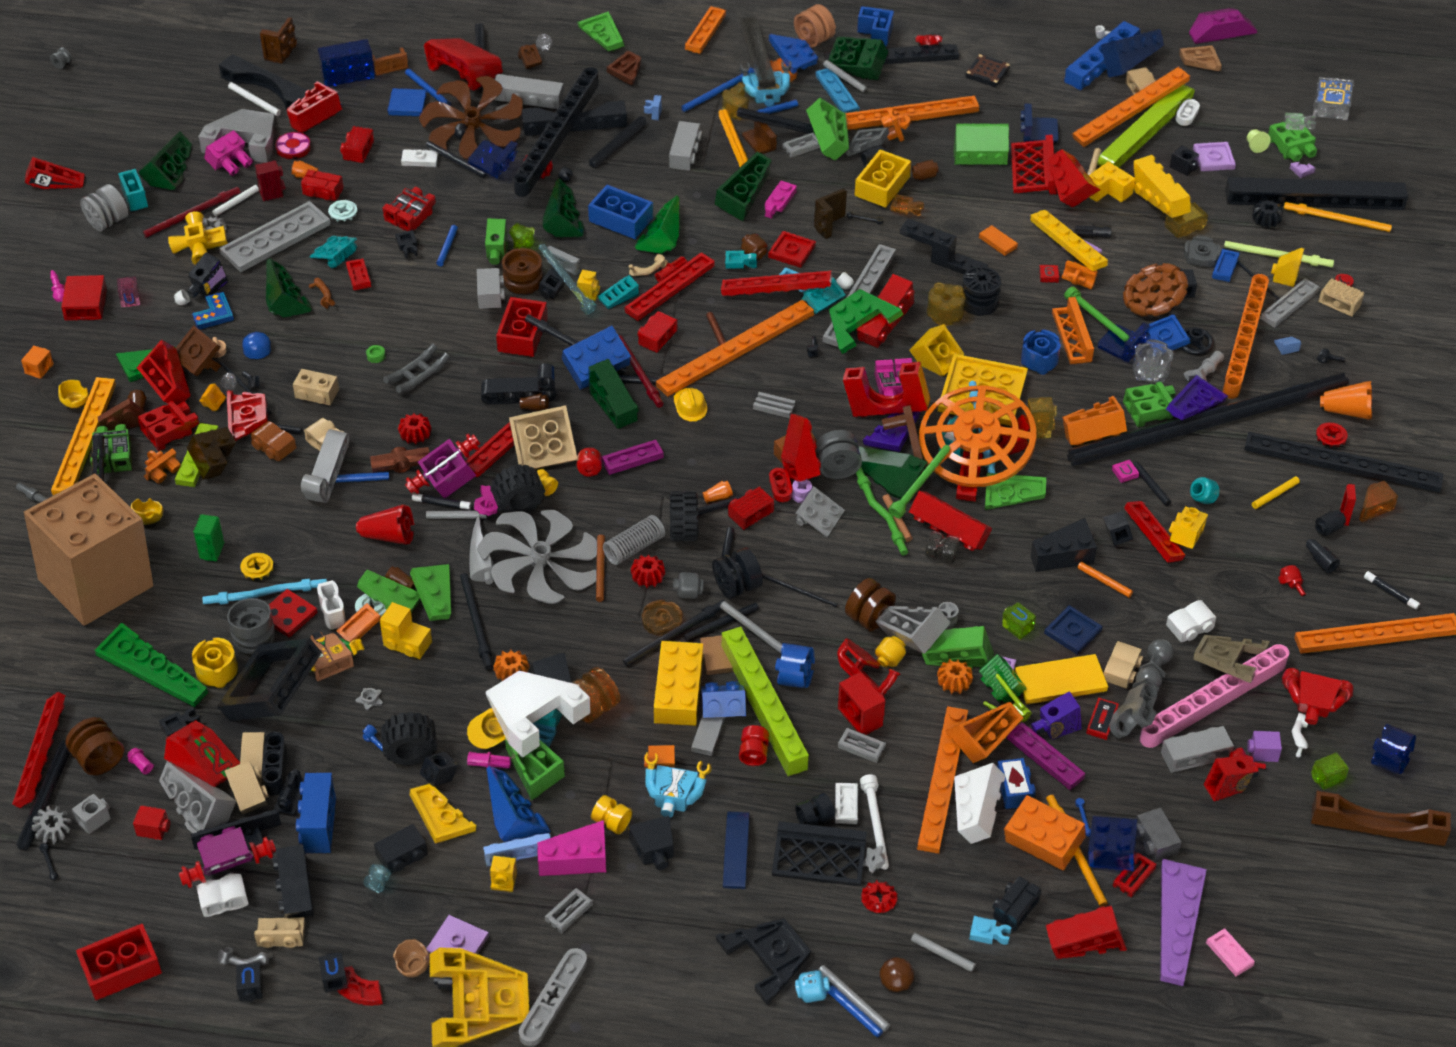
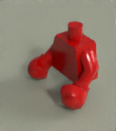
M1296 668L1286 669L1282 676L1283 686L1289 691L1293 702L1297 704V710L1306 713L1305 722L1315 725L1318 723L1319 716L1328 717L1329 712H1336L1354 694L1353 684L1347 680L1333 679L1304 671L1300 673Z

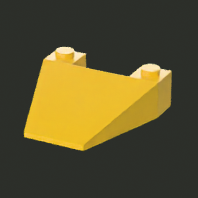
M439 947L430 953V977L452 978L453 1018H440L432 1023V1047H457L523 1023L529 1013L527 973L462 948Z

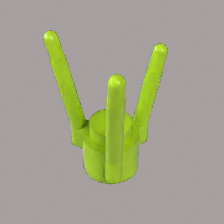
M996 674L1000 684L1015 702L1013 706L1023 716L1019 724L1026 722L1032 712L1021 702L1018 696L1016 697L1002 677ZM986 701L983 702L991 710L997 708Z

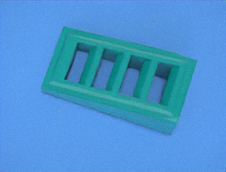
M628 275L600 294L598 299L607 309H610L638 296L639 286Z

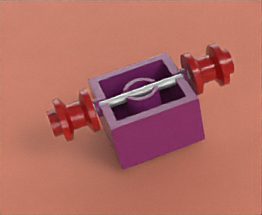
M468 433L464 442H456L459 448L448 439L419 460L418 463L424 473L422 474L418 469L416 477L413 479L406 478L407 483L405 486L411 494L415 492L418 495L420 493L419 488L423 485L429 487L430 484L427 480H430L441 496L446 498L474 478L476 474L463 457V454L466 458H469L470 451L473 449L480 450L478 445L481 443L474 434L470 436Z
M229 827L222 831L223 834L215 837L213 834L204 836L197 843L204 867L201 868L199 861L195 863L194 868L187 869L185 866L181 867L182 872L179 873L182 885L187 884L188 888H192V884L195 881L200 880L202 883H205L204 874L208 876L250 862L253 857L256 864L260 863V858L264 856L272 859L273 853H276L273 840L268 841L267 837H264L261 844L255 845L253 842H250L251 850H248L241 827L237 829Z

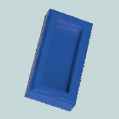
M1222 249L1212 278L1230 282L1240 253Z

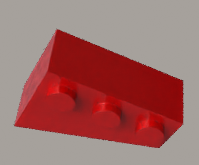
M1061 149L1048 158L1061 202L1073 208L1101 190L1073 155Z
M161 340L137 366V369L165 403L168 404V402L173 400L177 405L190 397V391L176 347Z
M1112 906L1099 907L1095 911L1079 913L1074 917L1055 920L1051 924L1046 925L1050 944L1056 959L1085 956L1086 951L1098 950L1099 954L1106 953V949L1119 947L1120 951L1127 950Z

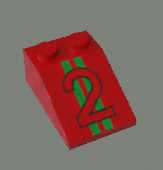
M196 720L166 739L164 759L213 787L228 779L225 770L240 765L238 759L215 732Z

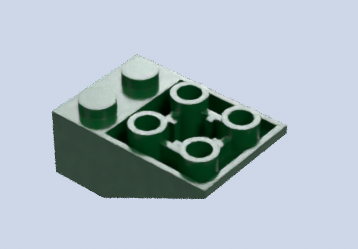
M837 37L828 61L846 73L864 79L878 80L889 51L883 41L879 39Z

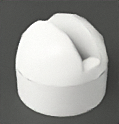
M181 289L174 295L175 303L182 306L190 302V297L184 289Z

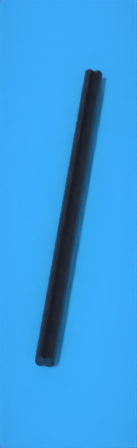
M1344 372L1203 411L1184 420L1178 418L1068 449L1069 454H1067V458L1071 462V466L1080 465L1323 396L1326 391L1346 387L1349 384V379L1345 377Z

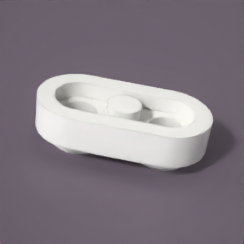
M1193 99L1185 100L1177 112L1176 122L1182 126L1192 124L1199 112L1200 104Z

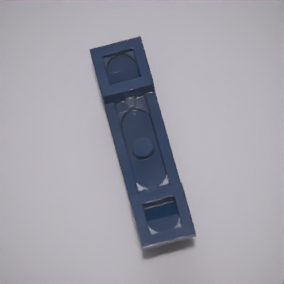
M727 811L723 888L745 889L749 812Z

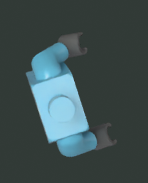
M784 60L781 62L783 73L782 71L749 73L748 75L750 64L746 63L747 69H743L742 63L740 64L739 72L743 74L744 91L753 97L756 103H764L767 107H771L775 102L780 101V96H783L790 87V74L788 73L791 70V61H789L788 67L784 66Z

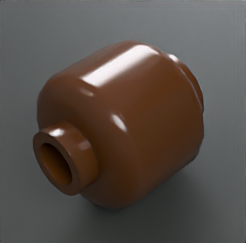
M757 233L747 234L741 240V251H744V254L755 253L757 254V260L762 259L768 251L767 243Z

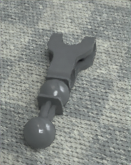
M1165 639L1153 640L1148 645L1147 656L1150 662L1139 667V672L1136 674V682L1132 685L1133 688L1130 689L1122 706L1112 716L1109 729L1118 739L1129 735L1137 724L1141 728H1145L1154 721L1157 713L1153 706L1157 698V692L1162 684V678L1166 675L1161 669V665L1167 664L1173 657V647ZM1119 722L1123 723L1121 730L1119 728Z

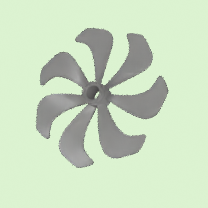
M556 510L541 511V514L550 521V532L544 542L538 541L535 522L528 513L508 512L501 514L496 521V525L514 526L523 534L530 547L500 532H491L484 536L477 548L483 560L490 553L497 550L525 555L500 561L492 567L491 576L500 590L514 593L512 577L529 565L534 566V569L528 581L527 592L533 599L545 603L555 604L564 599L563 595L551 590L545 581L543 567L547 564L573 590H583L596 582V570L584 573L575 572L549 560L550 557L589 561L597 556V540L584 532L583 540L580 544L569 549L551 552L550 547L572 530L573 524L567 517Z

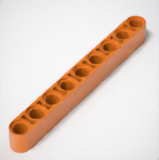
M1263 274L1253 276L1223 386V393L1228 395L1227 398L1229 399L1237 398L1241 391L1269 283L1268 277Z

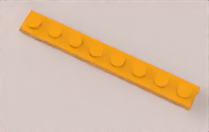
M96 377L52 486V495H56L78 483L92 447V433L96 432L97 427H100L98 416L106 412L116 386L115 379Z

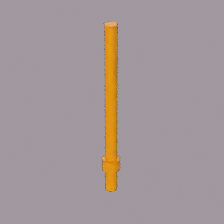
M1285 202L1284 209L1295 211L1301 215L1309 214L1390 232L1392 227L1389 224L1307 207L1306 204L1300 203L1297 205Z
M1054 795L1046 797L1050 807L1065 814ZM1079 847L1074 856L1099 907H1104L1108 902Z

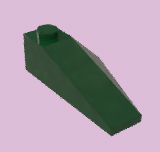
M179 131L138 172L139 175L150 186L174 190L183 181V171L187 166L185 163L187 158H189L192 143Z
M559 178L556 180L546 207L542 226L547 233H551L555 237H581L584 234V225L578 219L580 213L574 206L576 200L573 191Z
M268 258L266 272V303L268 310L272 314L280 315L284 318L310 312L312 308L306 296L302 297L300 295L301 289L292 282L293 278L286 268Z
M859 446L862 458L861 467L864 474L871 476L873 482L877 485L881 484L886 488L888 494L900 500L928 465L927 461L910 454Z

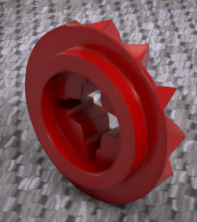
M919 35L916 37L915 42H919L920 45H936L942 42V37L940 35Z
M1331 422L1321 424L1316 431L1317 441H1322L1323 445H1330V448L1333 445L1339 448L1341 444H1345L1348 437L1344 427Z
M876 880L875 883L868 882L867 886L862 889L861 900L868 910L875 913H885L896 905L897 893L894 890V886L888 885L887 881L882 883ZM877 891L881 892V895H883L881 902L876 896Z

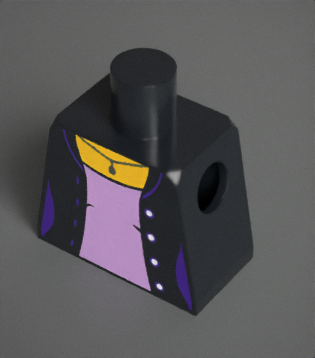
M207 252L201 257L188 275L192 285L187 289V293L192 298H196L198 294L203 296L213 295L229 282L220 259Z

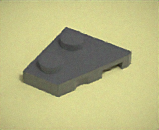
M888 128L858 130L849 144V149L845 152L846 155L851 156L883 144L890 133Z

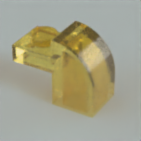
M741 82L733 87L731 91L724 89L722 94V110L726 109L730 117L738 121L742 119L737 117L738 108L748 109V98L745 97V84Z

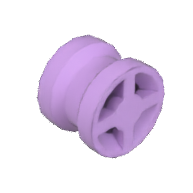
M806 479L800 482L795 480L793 482V500L797 503H803L812 489V483Z

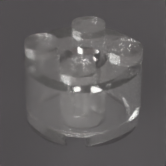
M1147 340L1142 345L1140 343L1136 347L1133 361L1134 377L1137 380L1163 383L1171 371L1173 361L1172 349L1170 351L1167 348V344L1159 340Z

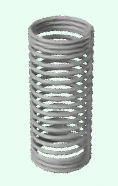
M650 515L629 529L624 530L621 534L604 542V553L612 564L618 565L632 555L637 554V552H640V550L665 536V528L658 517Z

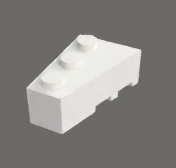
M994 763L955 776L958 832L971 844L991 837L996 816L995 806L1001 796L999 792L1000 785L1005 780V775Z

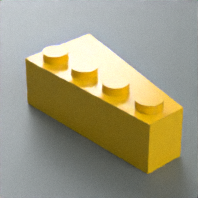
M1153 155L1134 160V190L1138 195L1171 218L1191 212L1190 195L1179 183H1174L1173 177L1169 173H1164V167L1160 163L1156 164L1154 162L1155 157Z

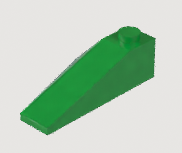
M675 196L663 205L655 216L656 219L647 227L648 232L646 235L642 234L635 245L637 250L662 254L666 250L671 251L677 245L676 241L679 237L678 196Z

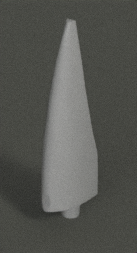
M477 516L470 543V579L492 584L491 569L494 566L492 558L489 554L483 560L477 550L478 545L484 538L481 520Z

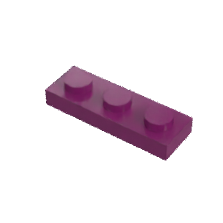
M652 440L602 456V462L609 475L664 458V452L657 440Z

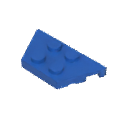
M769 34L768 41L780 58L784 60L787 67L789 66V61H791L790 72L792 74H795L798 68L804 70L808 66L817 64L818 57L806 40Z

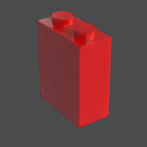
M104 275L66 277L61 305L64 320L102 319L107 292Z

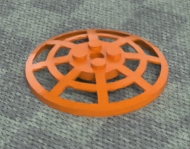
M984 385L959 388L939 398L925 413L919 429L920 449L928 465L933 458L926 447L925 434L936 433L938 445L942 449L946 445L942 432H954L955 441L949 445L950 451L940 464L949 457L959 464L969 466V475L964 477L951 473L942 468L940 464L934 472L951 483L968 487L995 485L1016 475L1030 460L1037 440L1034 417L1023 401L1006 390ZM978 391L977 397L964 398L955 403L949 400L951 397L962 393ZM986 391L1004 395L1014 402L1005 405L996 399L985 397ZM976 402V408L964 412L959 407L966 403ZM984 402L994 404L1001 409L994 413L983 410ZM940 404L946 406L947 409L940 416L937 425L926 427L927 420L932 412ZM1022 407L1029 420L1030 432L1018 429L1017 419L1012 412L1013 410ZM951 412L958 416L955 424L943 425L946 417ZM1007 414L1011 420L1012 428L1001 427L998 419ZM975 428L982 429V432L979 434H975L972 432V430ZM1000 436H1011L1009 443L1002 450L997 444ZM1018 437L1028 439L1029 444L1024 454L1014 464L1007 455L1014 448ZM961 447L965 451L970 452V459L960 457L953 452ZM991 449L996 454L992 457L978 460V453ZM1001 460L1008 468L992 476L977 477V466L990 465Z

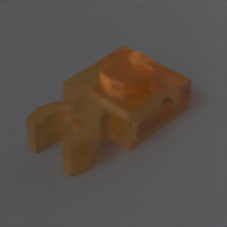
M897 194L891 204V211L906 215L912 212L914 215L921 216V210L924 209L923 202H913V198Z

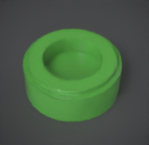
M380 345L370 346L366 351L367 359L372 363L382 362L386 357L385 349Z

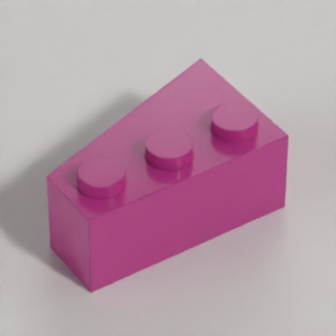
M604 820L537 842L539 876L606 872Z

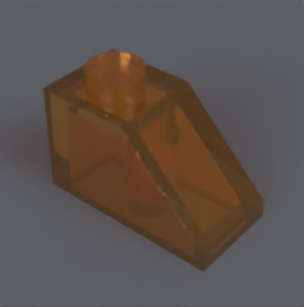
M1385 481L1373 483L1367 488L1359 518L1361 522L1395 509L1398 495Z

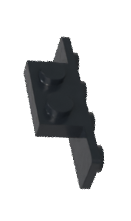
M276 809L265 811L255 816L244 817L234 822L223 823L206 830H199L190 836L193 847L196 850L198 849L197 843L201 841L202 837L211 834L215 837L223 834L222 831L229 827H235L236 829L241 827L247 848L251 850L250 842H253L255 845L263 842L260 831L280 826L281 820Z

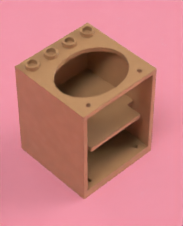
M96 474L24 511L38 580L83 626L153 587L142 518Z

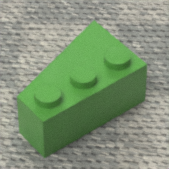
M984 626L944 630L932 644L931 648L925 654L922 653L926 665L941 666L943 662L948 663L949 659L956 662L959 658L960 663L967 662L968 667L973 669V666L983 667L993 658L994 651Z
M505 737L506 750L531 801L565 777L564 761L540 739V746L522 757L509 745Z

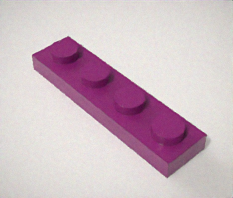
M1023 722L1018 724L1007 735V740L1069 790L1085 778V772Z

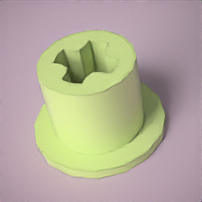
M1257 129L1250 131L1247 135L1250 149L1255 153L1265 151L1269 147L1270 136L1266 132H1260Z

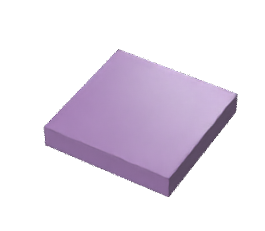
M1228 142L1194 144L1193 150L1199 154L1200 171L1235 169L1236 164Z

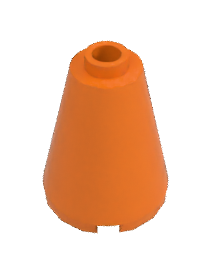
M1371 381L1324 392V396H1320V407H1324V411L1372 419Z

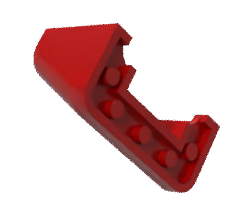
M460 38L431 39L424 43L428 69L436 71L444 63L458 70L460 78H466L469 83L468 87L472 91L482 86L476 81V78L484 76L495 78L497 74L503 73L502 61L498 56Z

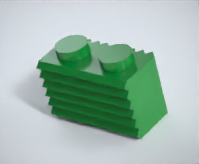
M201 514L199 515L200 518H198L196 527H194L195 530H193L199 558L217 561L225 543L223 531H221L220 518Z
M996 654L979 669L982 675L980 679L987 687H991L994 690L992 695L998 702L1008 703L1012 702L1013 699L1000 684L996 674L1002 677L1016 697L1020 696L1027 689L1005 658L999 654Z

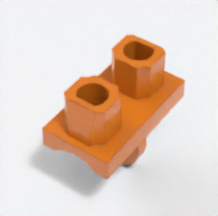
M890 108L887 110L889 115L880 119L883 127L888 128L890 132L887 136L888 140L890 141L898 137L901 142L904 140L901 129H907L911 120L909 116L900 114L897 118L893 109Z
M1067 260L1062 278L1071 281L1073 285L1078 284L1093 289L1098 271H1091L1079 263Z
M173 448L165 454L162 451L158 453L152 450L147 453L148 460L145 461L147 467L145 468L146 474L144 478L147 481L152 479L157 484H160L167 476L163 471L165 468L171 473L178 471L181 464L176 458V451Z

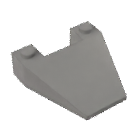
M240 109L205 125L198 136L201 152L205 153L206 146L234 130L244 142L249 143L250 158L253 161L269 162L274 152V114Z

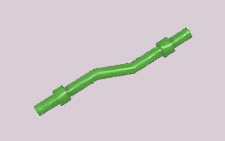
M860 467L856 472L860 489L863 490L869 505L887 521L892 533L891 538L893 543L897 545L902 556L908 554L903 533L899 531L893 516L876 501L870 488L869 478L865 476L862 467Z

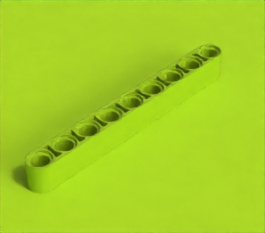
M1182 85L1158 100L1102 152L1098 158L1097 165L1101 167L1109 161L1120 168L1177 114L1185 100L1193 98L1195 90L1187 85Z

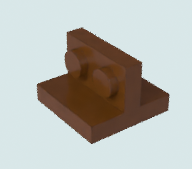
M193 325L176 347L181 364L195 376H198L204 368L207 370L212 368L217 372L221 367L212 359L221 347Z

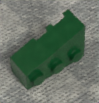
M606 359L589 366L590 395L615 427L620 429L638 421V405L631 398L610 360Z

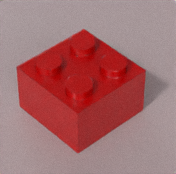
M859 672L840 682L838 710L859 733L867 735L882 727L886 701L883 694L877 692L873 687L870 679L865 678Z

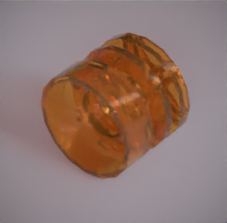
M593 667L589 672L583 674L582 679H576L571 682L576 684L590 697V714L581 719L586 723L594 722L603 715V711L611 710L612 707L617 706L621 701L620 693L614 681L599 667Z

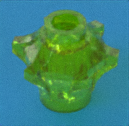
M518 222L513 225L508 233L513 239L514 248H530L535 243L533 239L535 228L525 227Z

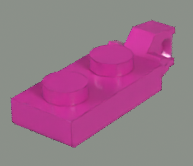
M780 181L765 203V217L772 218L776 211L782 212L796 193L797 186Z

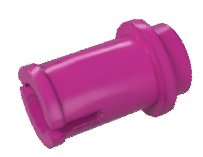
M133 748L129 751L127 755L128 761L132 764L134 763L142 774L145 775L152 771L154 765L144 756L142 749Z

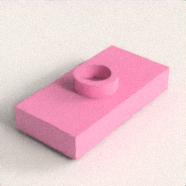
M1226 929L1207 939L1206 944L1235 976L1254 966L1255 961Z

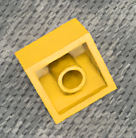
M944 324L930 328L909 350L916 361L921 362L922 367L940 376H944L949 371L954 354L964 355Z

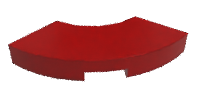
M352 966L345 967L348 988L337 990L343 997L361 1005L383 1004L378 980L368 981L362 979L355 974Z

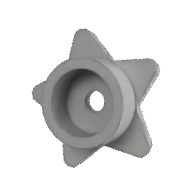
M363 688L361 696L355 701L356 703L363 704L365 710L369 711L373 706L382 705L383 702L379 698L381 690Z
M878 846L876 849L867 848V857L864 859L863 866H868L871 873H874L875 869H880L885 863V855L882 853L883 846Z

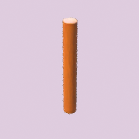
M1079 563L1077 569L1128 598L1133 594V590L1087 564Z

